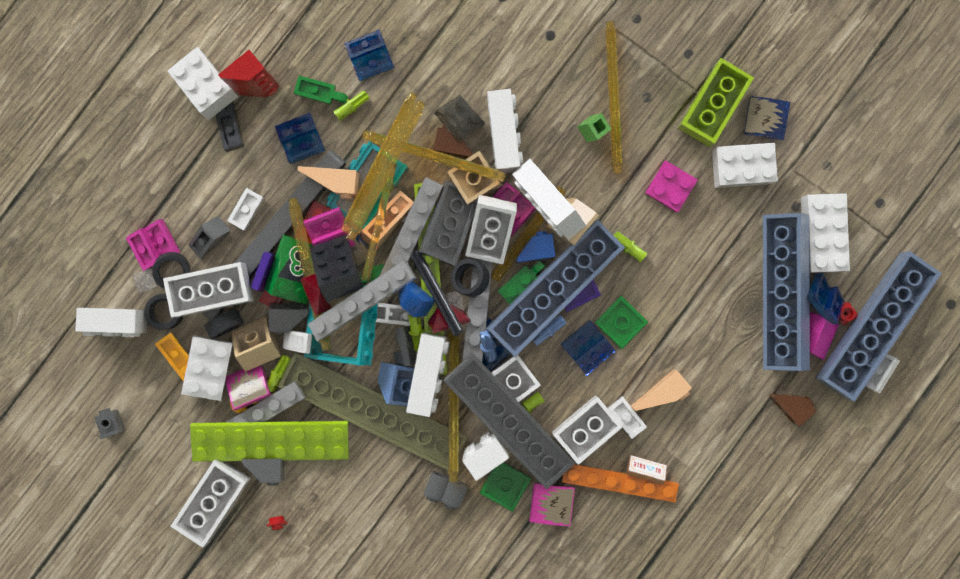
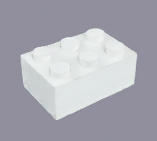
M198 47L168 70L169 74L193 105L207 120H210L238 97L234 90L218 76L219 71Z
M775 143L722 146L712 150L715 188L767 185L778 181Z
M479 195L467 244V257L499 264L504 263L517 212V203Z
M77 308L76 331L83 332L85 336H121L122 333V337H140L141 333H147L148 322L145 319L144 310Z
M193 335L181 394L221 401L232 342Z
M518 355L511 357L491 372L518 402L541 386Z
M595 395L553 430L552 434L579 465L623 426Z
M487 432L480 437L479 443L475 445L473 442L464 448L462 461L476 481L509 458L508 450L494 433Z

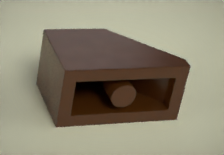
M443 125L442 128L438 127L434 153L467 159L472 156V151L457 130H453L454 127Z
M772 393L769 395L771 400L796 426L800 427L817 412L813 407L814 403L807 396Z

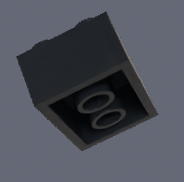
M346 235L336 237L333 240L310 248L318 287L326 302L356 292L364 287L353 248Z

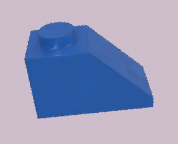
M547 231L536 232V236L531 238L517 257L516 262L556 257L552 234H548Z
M413 281L402 287L398 293L400 306L413 317L427 316L435 303L434 299Z

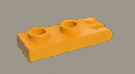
M170 332L156 342L155 346L184 381L189 354L173 333Z

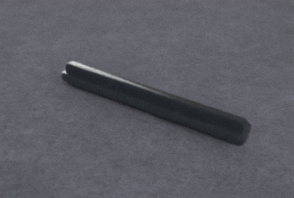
M417 250L414 251L410 257L453 336L460 335L463 332V328L422 253H419Z

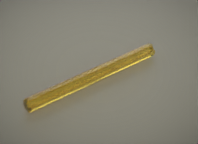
M557 186L556 189L564 195L565 190ZM540 212L535 215L507 253L504 263L499 264L491 277L499 282L545 221Z

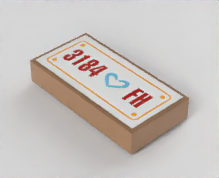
M633 455L629 456L626 474L659 484L665 483L667 465Z

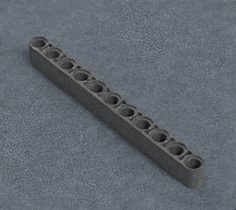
M330 150L315 167L343 169L346 162ZM306 177L236 260L235 263H246L249 280L256 273L263 253L274 252L280 244L282 235L287 236L310 209L313 202L326 190V187ZM227 307L201 313L209 320H212L221 315Z

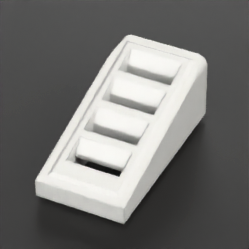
M292 330L284 332L282 347L287 350L309 354L312 334Z

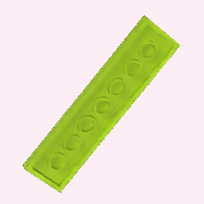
M348 421L191 423L192 462H206L216 459L219 461L281 458L282 460L349 459Z

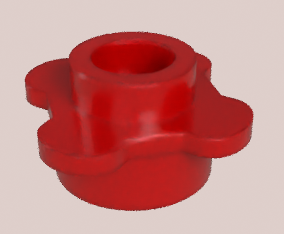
M845 302L841 308L834 310L835 316L839 317L842 325H847L849 321L857 318V312L851 307L849 302Z
M284 516L272 517L268 519L269 524H266V527L272 528V530H280L288 522L284 521Z

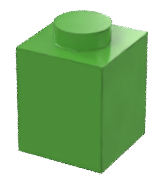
M602 113L590 116L577 126L586 142L598 140L611 130Z

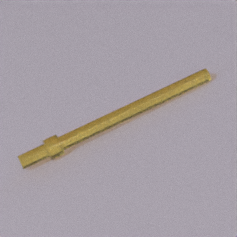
M388 167L385 181H383L381 187L382 195L362 275V280L366 281L370 280L389 195L394 187L393 178L396 169Z

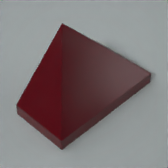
M316 274L300 279L315 316L332 308L330 301L326 302L318 287Z
M450 304L460 325L470 322V319L463 310ZM438 307L428 321V326L433 334L449 329Z

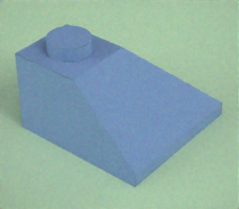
M381 362L378 383L386 404L408 405L415 367Z

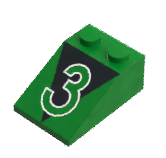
M282 235L264 290L273 296L307 304L308 297L300 279L315 274L310 248L313 247L312 243Z

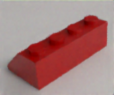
M250 49L218 74L238 95L266 98L267 96L274 95L280 86Z

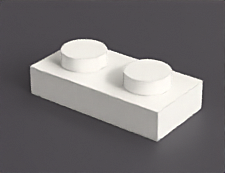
M246 188L227 221L246 231L264 197Z
M887 354L865 387L880 394L900 361Z
M623 396L608 407V410L623 426V429L631 439L647 428Z

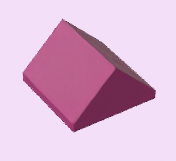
M810 312V355L824 360L839 325L827 317Z

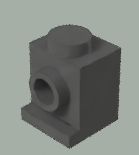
M110 408L99 411V416L94 417L100 432V440L125 431L118 409L111 411Z

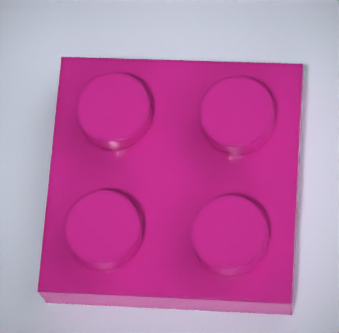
M665 160L644 194L678 213L698 179Z

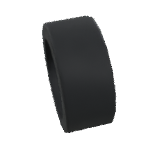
M177 252L161 254L153 264L152 276L154 281L163 289H165L160 275V267L164 262L169 260L177 261L183 267V274L190 273L188 260Z
M474 259L461 260L452 271V286L462 295L469 297L481 295L489 285V270L484 264ZM475 267L478 269V281L472 288L466 289L462 282L463 275L468 268Z
M157 294L151 297L144 309L145 319L150 326L159 330H169L181 323L184 316L174 317L168 323L157 321L153 312L155 305L160 301L168 300L166 294Z
M234 309L210 320L204 327L210 339H214L238 328L244 321L239 311Z

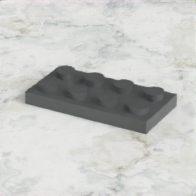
M448 180L443 183L419 253L454 267L460 256L477 201L467 205L456 185Z

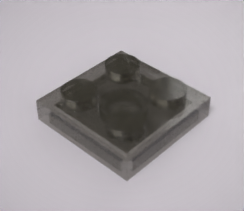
M461 95L438 108L434 113L459 142L482 128L485 124Z

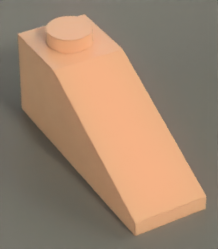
M298 166L299 172L335 194L340 195L342 199H352V196L358 195L359 173L356 170Z
M400 191L362 230V239L377 251L408 214L414 202Z
M673 369L633 403L631 407L637 411L678 401L679 399L683 400L690 394L689 390L692 387L677 370Z

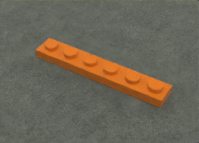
M574 464L562 475L561 480L564 483L676 502L679 486L678 482L665 480L664 484H659L623 472Z

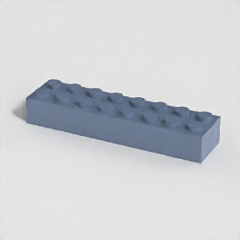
M808 214L763 215V370H810Z
M599 220L594 221L575 245L570 244L485 329L490 332V335L512 357H516L625 247Z
M900 252L815 379L844 399L855 402L942 273L912 252Z

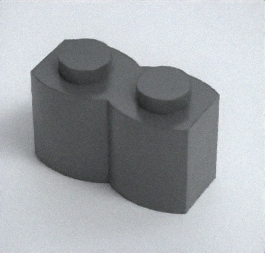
M432 471L424 495L431 502L437 503L438 500L445 503V507L455 510V508H460L468 484L442 473Z

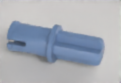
M561 315L556 317L533 339V342L538 346L548 337H553L556 331L566 325L565 319Z
M488 330L481 331L479 334L482 342L480 345L481 350L484 352L486 361L493 362L497 359L496 344Z

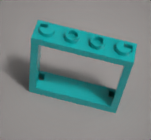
M309 303L306 333L312 334L310 353H304V357L371 366L378 304L364 312L361 316L356 358L322 353L324 339L317 341L308 324L325 312L315 316Z

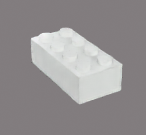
M511 89L487 91L496 174L515 172L523 163L522 152H518V147L521 144L520 132L516 133L519 125L518 114H514L513 111L516 110L515 94H511Z
M530 159L512 174L516 179L515 185L560 237L564 235L569 241L586 226L577 211Z
M816 194L801 197V212L809 215V273L850 271L847 194Z
M243 262L163 278L171 317H182L254 301L247 266Z
M429 333L421 334L406 410L407 413L430 417L432 412L435 413L437 410L438 399L435 396L436 393H439L442 385V380H439V376L443 374L446 361H443V355L448 353L450 343L446 341L447 337Z
M214 460L171 527L204 548L211 541L251 478L226 461Z

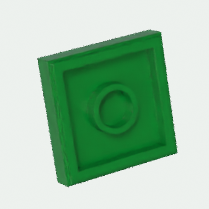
M620 295L594 323L620 349H623L648 321Z
M503 462L490 472L479 493L513 512L532 478Z

